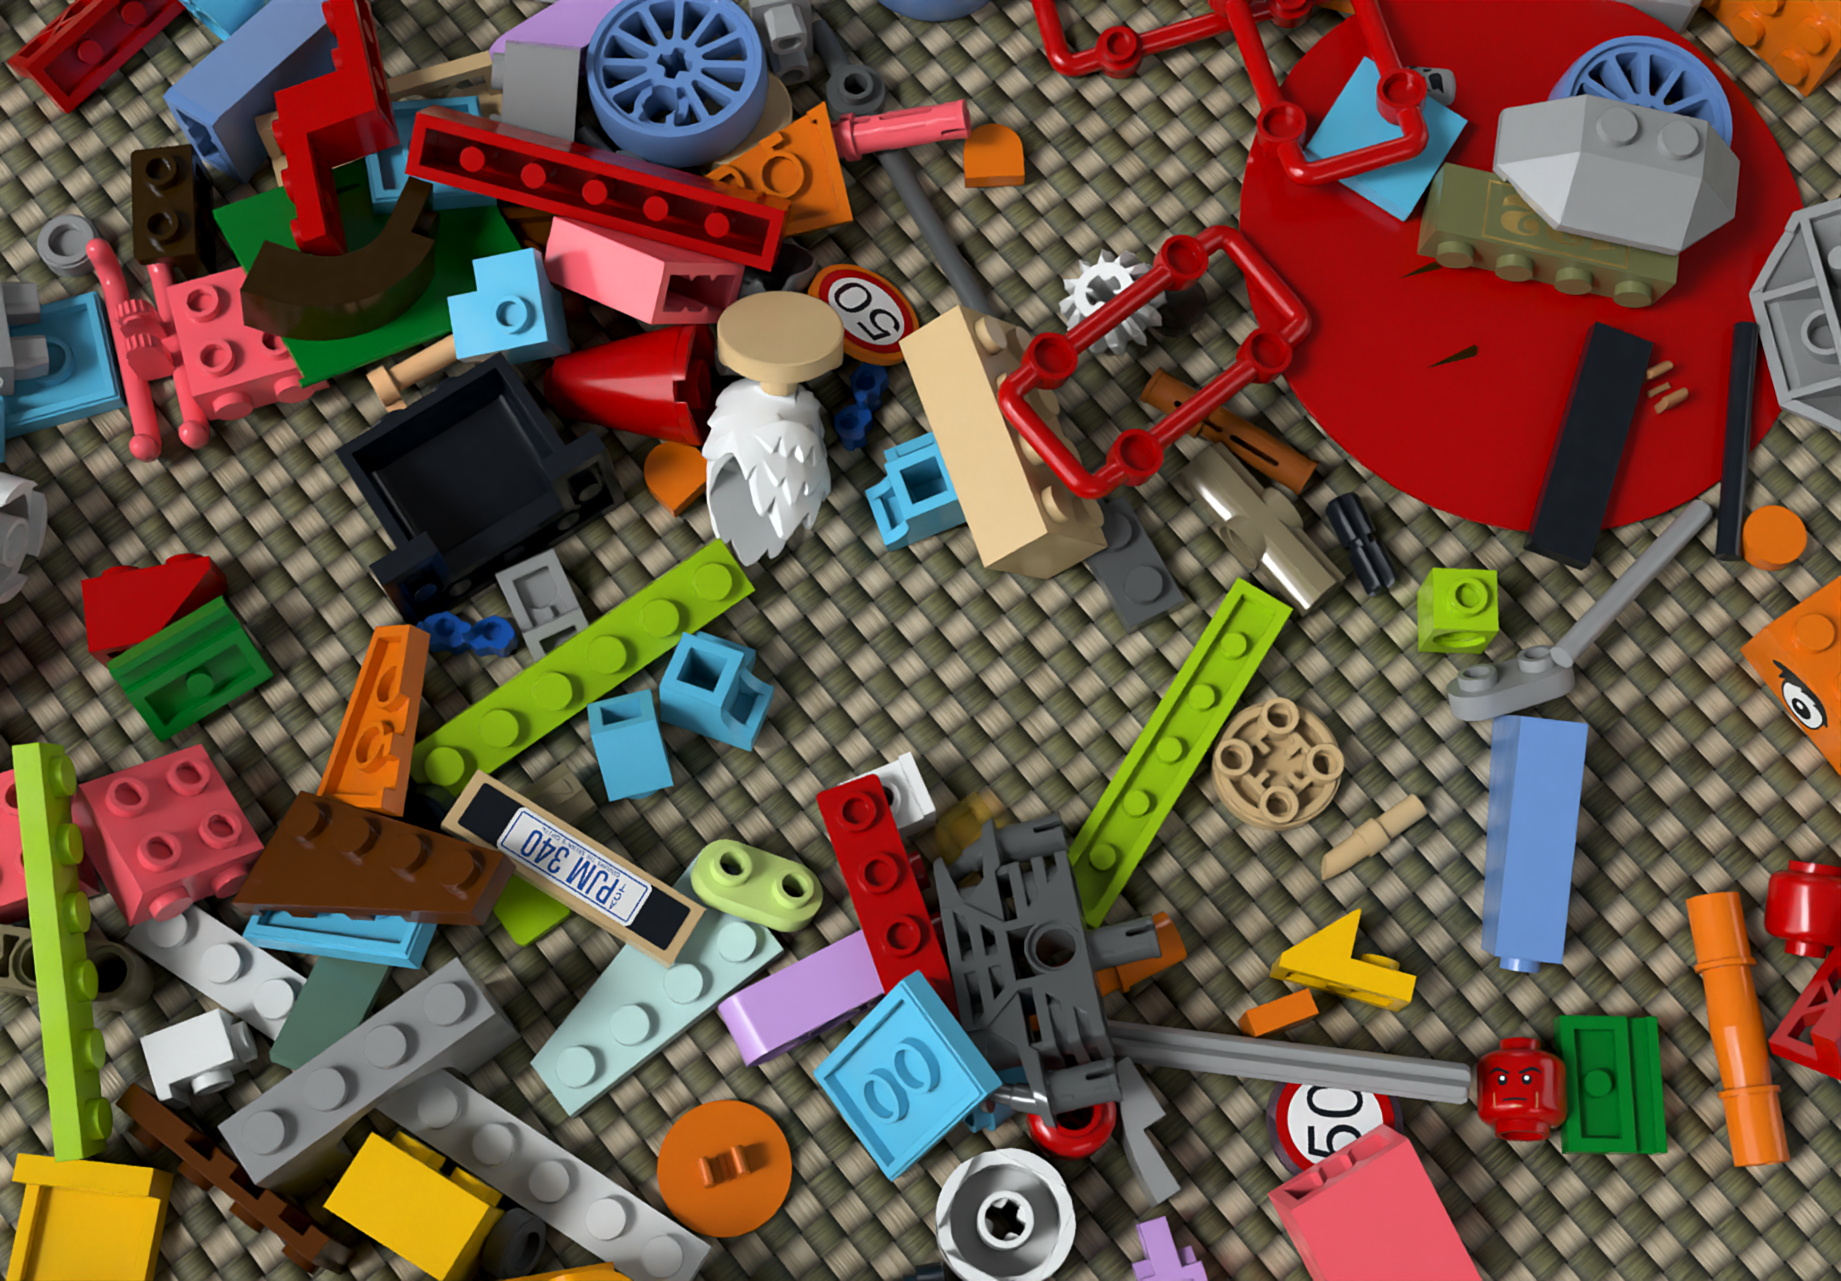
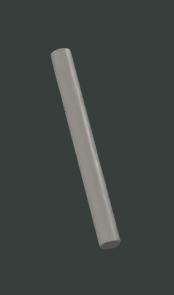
M1693 500L1551 648L1550 655L1552 659L1562 667H1571L1712 518L1713 512L1711 507L1702 500Z

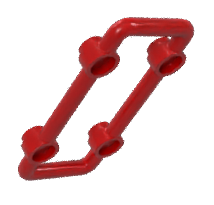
M1030 0L1047 59L1055 71L1067 77H1079L1101 70L1108 77L1124 79L1137 72L1142 64L1143 57L1232 31L1228 18L1222 17L1214 11L1140 34L1126 26H1112L1104 30L1098 37L1096 47L1070 53L1055 0ZM1252 0L1249 7L1256 24L1271 20L1279 27L1295 28L1304 24L1309 19L1313 7L1335 0Z
M1207 0L1211 9L1218 15L1228 18L1261 107L1257 117L1258 144L1269 156L1280 159L1282 168L1289 180L1305 187L1320 186L1412 160L1425 150L1429 140V133L1422 113L1426 105L1427 83L1420 73L1403 67L1377 0L1350 1L1381 77L1377 83L1376 90L1377 111L1388 123L1400 126L1403 137L1313 162L1306 160L1302 150L1306 140V115L1298 105L1283 99L1249 7L1252 0Z
M1213 225L1203 230L1194 238L1183 234L1169 237L1154 257L1153 268L1064 335L1055 332H1044L1033 338L1023 353L1021 367L1007 376L1000 384L997 394L998 405L1006 419L1071 492L1077 497L1086 500H1099L1112 493L1120 485L1132 487L1147 483L1160 469L1164 458L1163 451L1249 383L1269 384L1275 381L1290 365L1292 349L1304 341L1309 334L1312 324L1311 315L1304 302L1235 228L1227 225ZM1219 249L1223 250L1282 315L1286 323L1277 330L1266 327L1253 330L1237 349L1236 362L1150 430L1129 429L1122 432L1108 449L1106 464L1094 474H1090L1023 397L1034 388L1055 390L1063 386L1076 369L1079 354L1164 290L1185 291L1192 288L1207 270L1209 264L1208 257Z

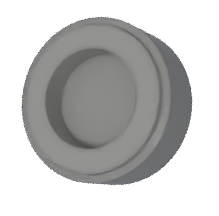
M65 214L50 220L42 228L38 236L37 248L41 258L55 274L66 278H77L95 269L86 254V245L89 240L102 237L87 218L76 214Z

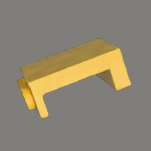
M18 1153L12 1181L26 1184L6 1281H153L174 1174L156 1168L86 1160L55 1163V1157Z

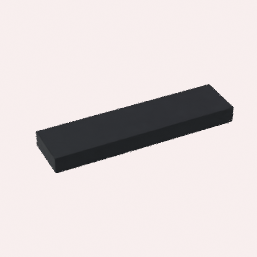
M1598 321L1588 329L1523 549L1580 571L1590 565L1653 348V342Z

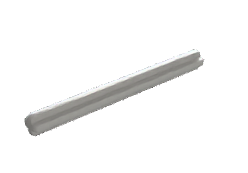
M1108 1020L1115 1056H1113L1114 1061H1121L1129 1056L1133 1063L1454 1104L1466 1103L1469 1097L1471 1071L1470 1067L1465 1063ZM1098 1048L1089 1050L1090 1058L1103 1059Z

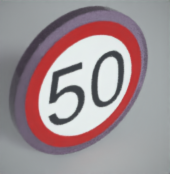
M1278 1081L1270 1094L1267 1104L1266 1129L1270 1145L1280 1163L1294 1177L1382 1123L1403 1135V1116L1397 1096Z

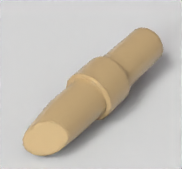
M1411 794L1376 819L1370 818L1354 829L1350 837L1323 856L1321 866L1322 880L1335 877L1365 857H1372L1390 845L1391 839L1427 815L1422 802L1417 796Z

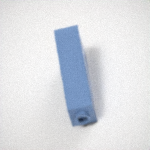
M327 0L270 1L164 94L163 99L189 144L193 145L201 160L243 185H246L269 154L257 131L254 117L277 111L274 92L336 71L331 49L339 47L337 37L330 31L322 11V2Z
M1502 715L1493 718L1481 949L1493 956L1500 957V968L1540 973L1541 962L1562 964L1588 723L1515 715Z

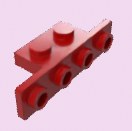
M870 774L818 793L816 800L885 996L903 978L919 969L961 1026L954 984L942 953L948 950L941 912L938 911L928 915L920 892L931 887L928 875L918 850L906 854L879 777L876 774Z

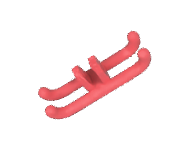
M102 238L89 240L86 245V254L94 265L103 290L135 436L129 442V449L132 455L141 462L151 463L161 454L162 441L149 381L173 375L183 423L179 427V437L191 449L198 450L205 447L210 439L209 420L192 397L166 287L177 284L173 267L170 262L146 265L152 282L157 312L147 300H136L135 298L130 300L123 271L110 244Z

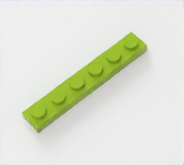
M715 538L416 742L413 747L409 774L417 784L433 783L445 788L456 797L463 792L478 769L486 774L491 773L587 707V704L594 702L677 645L683 632L693 634L754 592V587L721 538Z
M1239 577L1069 848L1070 853H1068V856L1076 874L1088 930L1097 929L1103 923L1293 611V608Z
M36 742L12 746L56 1163L84 1159L107 1151L106 1139L112 1133L113 1114L108 1099L102 1097L99 1069H102L104 1066L106 1049L101 1031L98 1028H94L92 1000H95L98 993V975L94 963L87 959L84 932H87L90 927L91 910L86 894L79 889L77 864L81 863L83 859L84 845L78 825L72 823L70 796L74 795L76 790L75 767L71 758L65 755L64 745Z

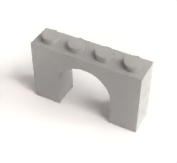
M456 957L217 1127L255 1185L298 1198L354 1158L342 1137L357 1121L382 1101L419 1078L443 1068L453 1067L465 1076H468L522 1036L487 985Z

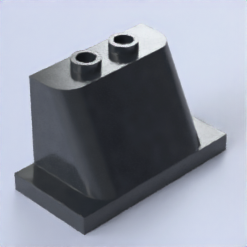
M501 351L460 376H453L442 380L427 396L405 409H397L387 413L379 419L375 427L334 451L396 547L394 551L372 563L369 567L406 624H411L415 627L418 622H424L427 617L441 612H449L498 581L495 576L496 572L556 546L627 502L608 450L593 429L570 444L565 445Z

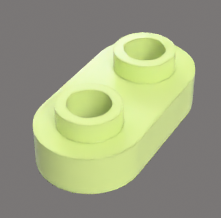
M723 839L708 844L701 851L691 871L693 890L706 905L781 932H795L806 927L819 910L823 900L821 883L810 869L802 864L734 840ZM726 863L734 866L739 875L727 874L720 864ZM782 885L794 888L800 894V897L788 895Z

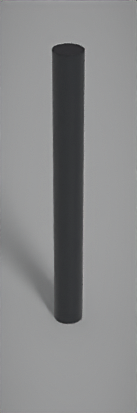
M1746 321L1733 325L1715 558L1721 561H1738L1741 559L1759 332L1758 324Z

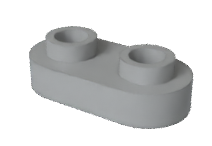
M1537 645L1523 649L1517 654V658L1499 664H1476L1465 667L1457 673V678L1453 679L1446 688L1451 714L1460 720L1481 721L1564 696L1572 691L1576 685L1573 665L1569 668L1558 665L1550 655V650L1553 646Z

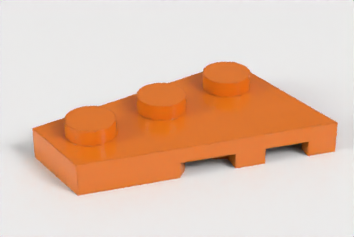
M825 101L807 111L806 115L784 129L777 130L764 138L757 146L726 165H721L704 176L709 179L791 200L792 205L783 239L853 223Z
M411 624L376 626L316 795L382 816L403 817L431 634Z

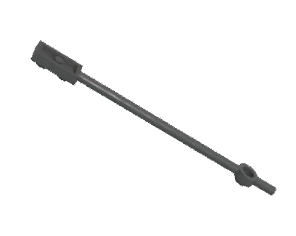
M821 19L813 22V46L831 76L827 83L826 95L827 108L832 118L840 120L839 116L841 114L854 112L857 117L882 114L885 108V84L878 72L866 65L850 63L826 20ZM851 87H862L865 89L860 94H851L846 90ZM900 149L876 151V156L962 305L998 319ZM1124 495L1105 504L1102 498L1096 500L1103 513L1104 524L1101 526L1108 547L1086 558L1085 561L1126 633L1130 635L1182 609L1186 600Z

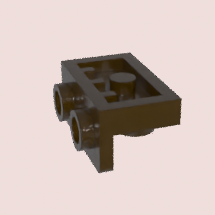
M185 144L133 151L131 153L133 253L136 261L140 265L170 262L173 268L179 267L187 281L217 273L215 223L213 216V178L193 145Z

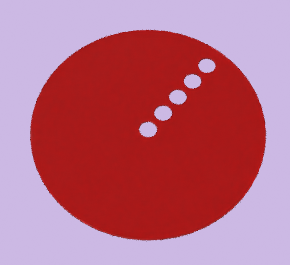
M1378 0V5L1404 68L1418 66L1448 69L1455 76V99L1451 105L1445 107L1468 121L1435 175L1445 162L1495 173L1492 168L1499 114L1503 109L1547 101L1553 87L1568 68L1581 55L1595 46L1624 36H1649L1671 42L1693 54L1712 72L1726 95L1730 106L1733 127L1730 149L1740 160L1735 217L1724 226L1716 229L1679 253L1676 284L1653 305L1640 308L1620 306L1611 297L1589 292L1581 295L1565 294L1556 290L1553 284L1531 279L1520 282L1507 281L1496 276L1495 271L1472 266L1457 269L1440 265V269L1403 277L1432 262L1437 263L1436 258L1417 254L1425 191L1410 215L1403 222L1339 181L1313 187L1297 185L1286 176L1280 159L1269 156L1261 149L1258 144L1256 131L1247 158L1241 188L1239 232L1304 302L1310 312L1312 320L1310 332L1304 341L1292 349L1291 363L1281 374L1303 407L1331 439L1362 466L1394 488L1430 507L1468 521L1505 530L1528 532L1588 329L1598 321L1653 342L1647 369L1668 360L1673 365V368L1666 371L1663 375L1641 386L1600 530L1618 528L1656 517L1688 502L1719 482L1722 473L1733 325L1745 321L1756 323L1749 292L1769 255L1785 232L1784 228L1792 213L1804 209L1800 192L1786 158L1764 120L1744 93L1720 67L1690 41L1659 20L1625 3L1612 0ZM1356 14L1346 18L1319 39L1296 63L1279 87L1284 101L1298 105L1306 115L1307 129L1306 140L1302 146L1303 151L1364 56L1374 61ZM1600 77L1595 80L1597 83L1606 88ZM1629 78L1627 80L1631 86V78ZM1649 84V93L1653 96L1656 90L1653 85ZM1244 274L1250 305L1259 328L1279 329L1286 323V320ZM1759 332L1749 454L1770 430L1781 412ZM1473 345L1477 346V355L1474 357L1427 368ZM1667 382L1669 383V389L1648 398L1646 394L1648 391ZM1683 387L1688 390L1687 398L1680 404L1660 414L1657 413L1654 406L1663 397Z

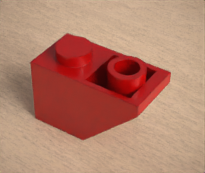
M184 553L169 557L163 565L142 569L129 565L115 566L104 570L100 577L81 580L89 653L108 669L106 664L108 661L223 595L228 588L226 575L210 556L203 557L200 554Z

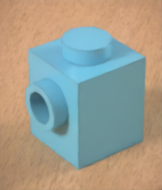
M651 689L587 704L591 738L609 801L626 797L641 799L653 795L659 789L674 786L668 753Z

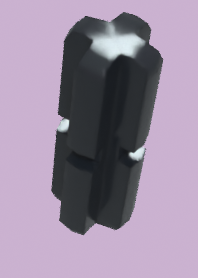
M1349 492L1331 500L1326 507V515L1343 548L1352 551V555L1348 558L1366 594L1370 597H1377L1390 592L1400 582V575L1382 540L1374 539L1373 534L1377 531L1360 497L1354 492Z

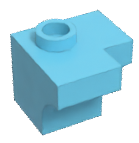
M535 248L473 260L477 291L447 297L456 357L464 363L485 361L500 351L511 365L571 353L561 292L551 285L543 265L541 252Z
M933 431L883 451L887 463L884 464L887 476L877 485L865 490L884 544L889 552L967 522Z
M699 630L694 635L683 632L659 685L661 721L751 752L774 699V687L762 682L751 674L756 662V650Z

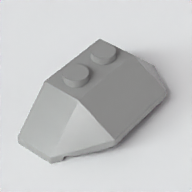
M1585 94L1503 109L1499 114L1492 170L1504 182L1508 180L1521 198L1554 230L1676 256L1735 217L1740 160L1706 120Z
M1840 197L1792 213L1784 228L1785 232L1772 250L1749 292V298L1756 323L1759 325V334L1780 409L1841 434Z

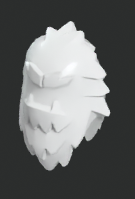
M745 377L732 382L718 396L715 403L717 408L707 421V424L712 429L703 446L702 456L707 459V504L710 511L712 529L717 538H721L724 544L728 543L738 561L745 567L755 564L764 553L770 559L778 556L784 548L786 540L793 535V532L801 522L805 529H811L816 520L821 501L824 502L831 492V476L826 459L828 455L823 442L825 430L819 415L821 405L817 399L813 398V393L807 391L799 383L794 393L787 396H773L761 389L759 381Z

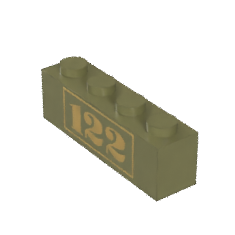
M1445 162L1426 187L1417 254L1436 258L1437 263L1442 266L1457 269L1472 266L1495 271L1496 276L1507 281L1520 282L1530 279L1553 284L1556 290L1565 294L1581 295L1588 292L1611 297L1616 304L1629 308L1653 305L1676 284L1679 254L1672 256L1554 230L1521 198L1508 180L1504 182L1496 173Z

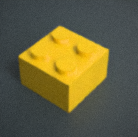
M399 1130L392 1141L371 1132L323 1206L439 1281H472L482 1265V1254L487 1237L496 1222L506 1213L497 1207L504 1194L458 1167L455 1168L451 1176L443 1173L440 1169L447 1158Z

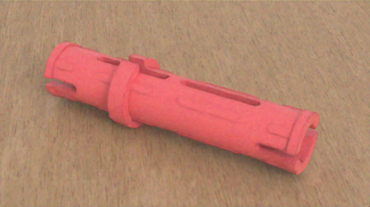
M965 99L870 116L857 117L854 112L841 114L839 116L840 120L830 121L838 158L845 157L848 162L861 160L862 154L876 151L894 150L971 137V118Z

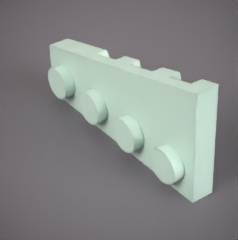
M700 853L672 888L706 910L669 969L626 943L530 1062L572 1119L785 954L782 946L766 926L714 909L699 899L691 884V871Z

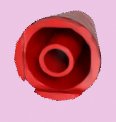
M677 324L574 351L569 354L559 355L554 361L553 368H548L544 375L545 399L549 405H554L557 414L563 418L687 446H703L712 429L707 424V421L717 408L715 403L718 396L722 393V387H711L709 367H715L714 346L716 341L714 334L708 324Z

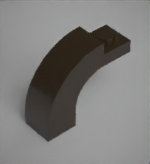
M409 176L383 231L370 244L352 253L338 256H317L265 240L240 289L244 325L285 338L328 341L362 335L397 319L421 298L435 276L434 239L439 228L441 215L440 212L433 210V184Z

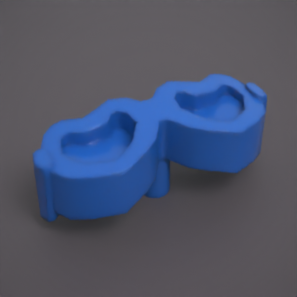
M864 362L850 376L851 390L856 404L845 407L834 416V427L838 439L843 444L844 449L848 451H854L856 448L865 446L867 443L866 435L874 427L872 412L882 406V394L889 387V378L884 366Z
M446 611L431 615L424 622H418L416 626L431 634L429 650L432 652L446 650L458 655L471 649L476 655L481 657L491 654L506 657L513 649L515 650L518 647L515 630L511 628L509 622L496 615L482 619L471 627L470 623L463 622L455 615Z

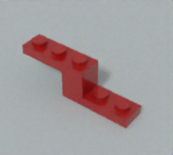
M327 0L322 2V11L327 25L338 41L339 47L331 49L332 59L337 71L274 92L279 119L272 121V130L280 150L286 156L288 168L281 170V178L286 193L295 205L297 218L290 221L291 231L299 250L307 254L338 256L349 253L332 168L400 144L374 18L368 0Z

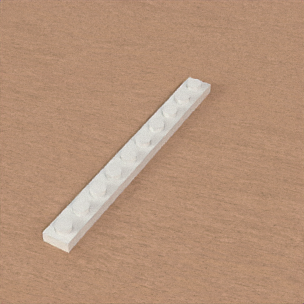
M191 904L178 916L167 921L157 922L152 918L136 924L124 940L274 1041L307 981L306 978L259 947L253 946L244 937L194 904ZM443 1069L419 1078L374 1107L605 1262L613 1261L614 1268L634 1281H693L713 1247Z

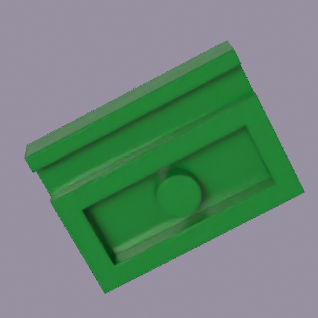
M222 595L106 663L111 676L120 684L127 698L160 743L274 676L269 664L237 617L234 616Z
M1559 1015L1554 1018L1555 1055L1564 1062L1566 1067L1567 1115L1563 1124L1560 1125L1562 1154L1662 1155L1668 1153L1657 1016L1627 1018V1016Z

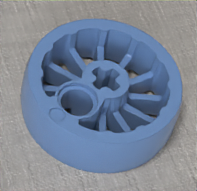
M623 0L608 12L597 26L587 51L586 84L594 113L600 125L617 146L622 150H629L643 157L646 162L665 167L682 168L698 166L719 159L733 151L748 138L763 114L769 88L765 49L753 22L732 0ZM673 30L672 39H666L662 32ZM695 30L692 33V35L687 40H685L686 32ZM715 35L717 40L709 43ZM652 39L655 46H651L643 42V40ZM626 54H628V55H630V56H632V57H634V58H636V59L626 58ZM736 54H740L742 61L725 60ZM612 80H628L612 88ZM718 82H743L739 91H733ZM706 98H709L725 108L711 116L703 104ZM635 102L634 111L631 114H627L621 109ZM660 111H673L666 116L665 123L650 121L651 117ZM692 113L696 116L698 123L692 124Z
M1624 36L1595 46L1581 55L1555 84L1547 101L1589 94L1706 120L1729 148L1732 141L1733 127L1730 106L1716 77L1693 54L1678 45L1659 38ZM1600 77L1606 88L1597 83L1595 80ZM1629 78H1631V86L1627 80ZM1649 84L1653 85L1656 90L1653 96L1649 93ZM1666 95L1674 102V104L1667 106L1663 103V100L1666 97Z

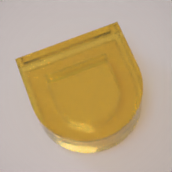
M977 791L947 809L936 825L935 846L939 856L948 865L962 855V850L981 837L983 823L992 816L997 828H1001V825Z

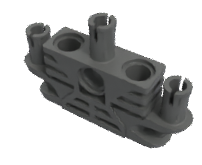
M1059 811L1052 813V815L997 828L992 816L983 823L981 837L962 850V855L947 867L941 856L933 862L961 1027L997 1076L998 1071L1023 1066L1029 1083L1017 1082L1013 1085L1002 1082L1003 1084L979 1105L981 1110L992 1114L996 1103L1009 1105L1012 1110L1041 1116L1045 1126L1058 1129L1057 1114L1112 1101H1123L1122 1089L1118 1085L1120 1080L1113 1058L1115 1053L1097 971L1153 957L1155 959L1161 958V948L1158 944L1159 940L1152 914L1088 930L1076 874L1068 856V853H1070L1069 845L1065 840L1067 836ZM1055 856L1056 865L1047 867L1044 858ZM1031 861L1033 871L1024 873L1020 864ZM983 868V879L979 884L960 889L956 888L955 885L970 873L980 871ZM1012 896L1018 918L1014 920L1010 918L1007 898ZM1057 952H1075L1073 958L1060 967L1046 965L1048 959ZM1024 956L1027 957L1035 975L1025 979L1022 977L1019 958ZM1036 1014L1042 1041L1035 1043L1030 1019L1031 1015ZM1098 1048L1103 1060L1091 1062L1089 1050ZM1074 1053L1078 1064L1081 1065L1067 1068L1065 1055Z

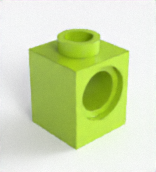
M1431 569L1417 591L1418 652L1483 653L1499 632L1497 570Z

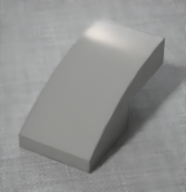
M553 547L495 573L534 661H537L588 626V622Z
M1128 1056L1116 1064L1120 1080L1118 1085L1121 1087L1123 1101H1115L1117 1107L1116 1122L1128 1163L1140 1189L1153 1209L1173 1196L1181 1188L1145 1133L1146 1130L1159 1123L1166 1114Z

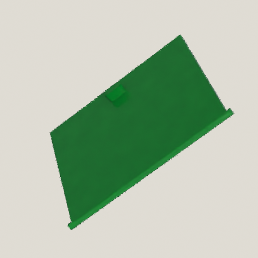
M364 158L332 169L349 253L357 251L374 241L383 231L391 214L373 215ZM284 186L213 210V216L246 276L265 240L300 251L294 240L290 221L297 218L296 207L288 197ZM497 206L434 210L440 212L441 215L439 228L434 239L435 276L421 298L397 319L371 332L339 340L307 341L280 337L303 377L298 380L302 389L453 332L447 297L477 291L473 260L522 250Z

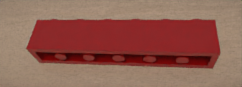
M435 104L416 112L405 174L769 272H771L778 261L792 205L791 200Z

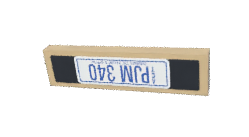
M480 769L476 771L441 823L440 829L454 838L504 853L516 866L513 874L668 969L706 910L701 905Z

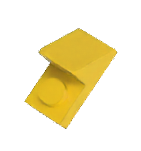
M1361 908L1352 911L1284 951L1272 964L1270 977L1395 1012H1399L1411 1002L1416 976L1399 972L1400 964L1393 959L1374 954H1361L1359 960L1351 958Z

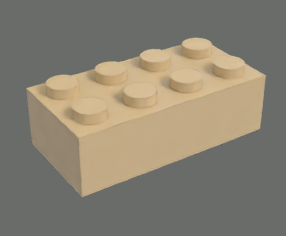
M958 304L900 340L899 345L984 568L1048 580L1108 547L1101 526L1104 524L1103 513L1096 500H1086L1077 497L1064 485L1006 419L999 408L997 394L1000 384L1007 376L1021 367L1023 353L1033 340L1029 333L1020 326ZM1034 388L1023 398L1081 463L1077 449L1064 436L1056 415L1059 413L1060 407L1052 390Z

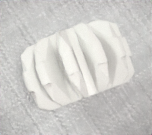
M1102 249L1098 264L1093 266L1087 261L1079 260L1080 271L1082 272L1080 278L1063 279L1065 290L1070 296L1061 301L1059 305L1061 313L1068 320L1066 324L1068 326L1067 330L1072 329L1153 267L1145 262L1141 263L1134 253L1127 250L1116 259L1110 251ZM1165 292L1160 293L1089 347L1090 351L1101 355L1109 347L1115 354L1124 357L1127 343L1132 339L1139 345L1147 346V338L1143 331L1149 326H1162V317L1156 309L1167 303Z

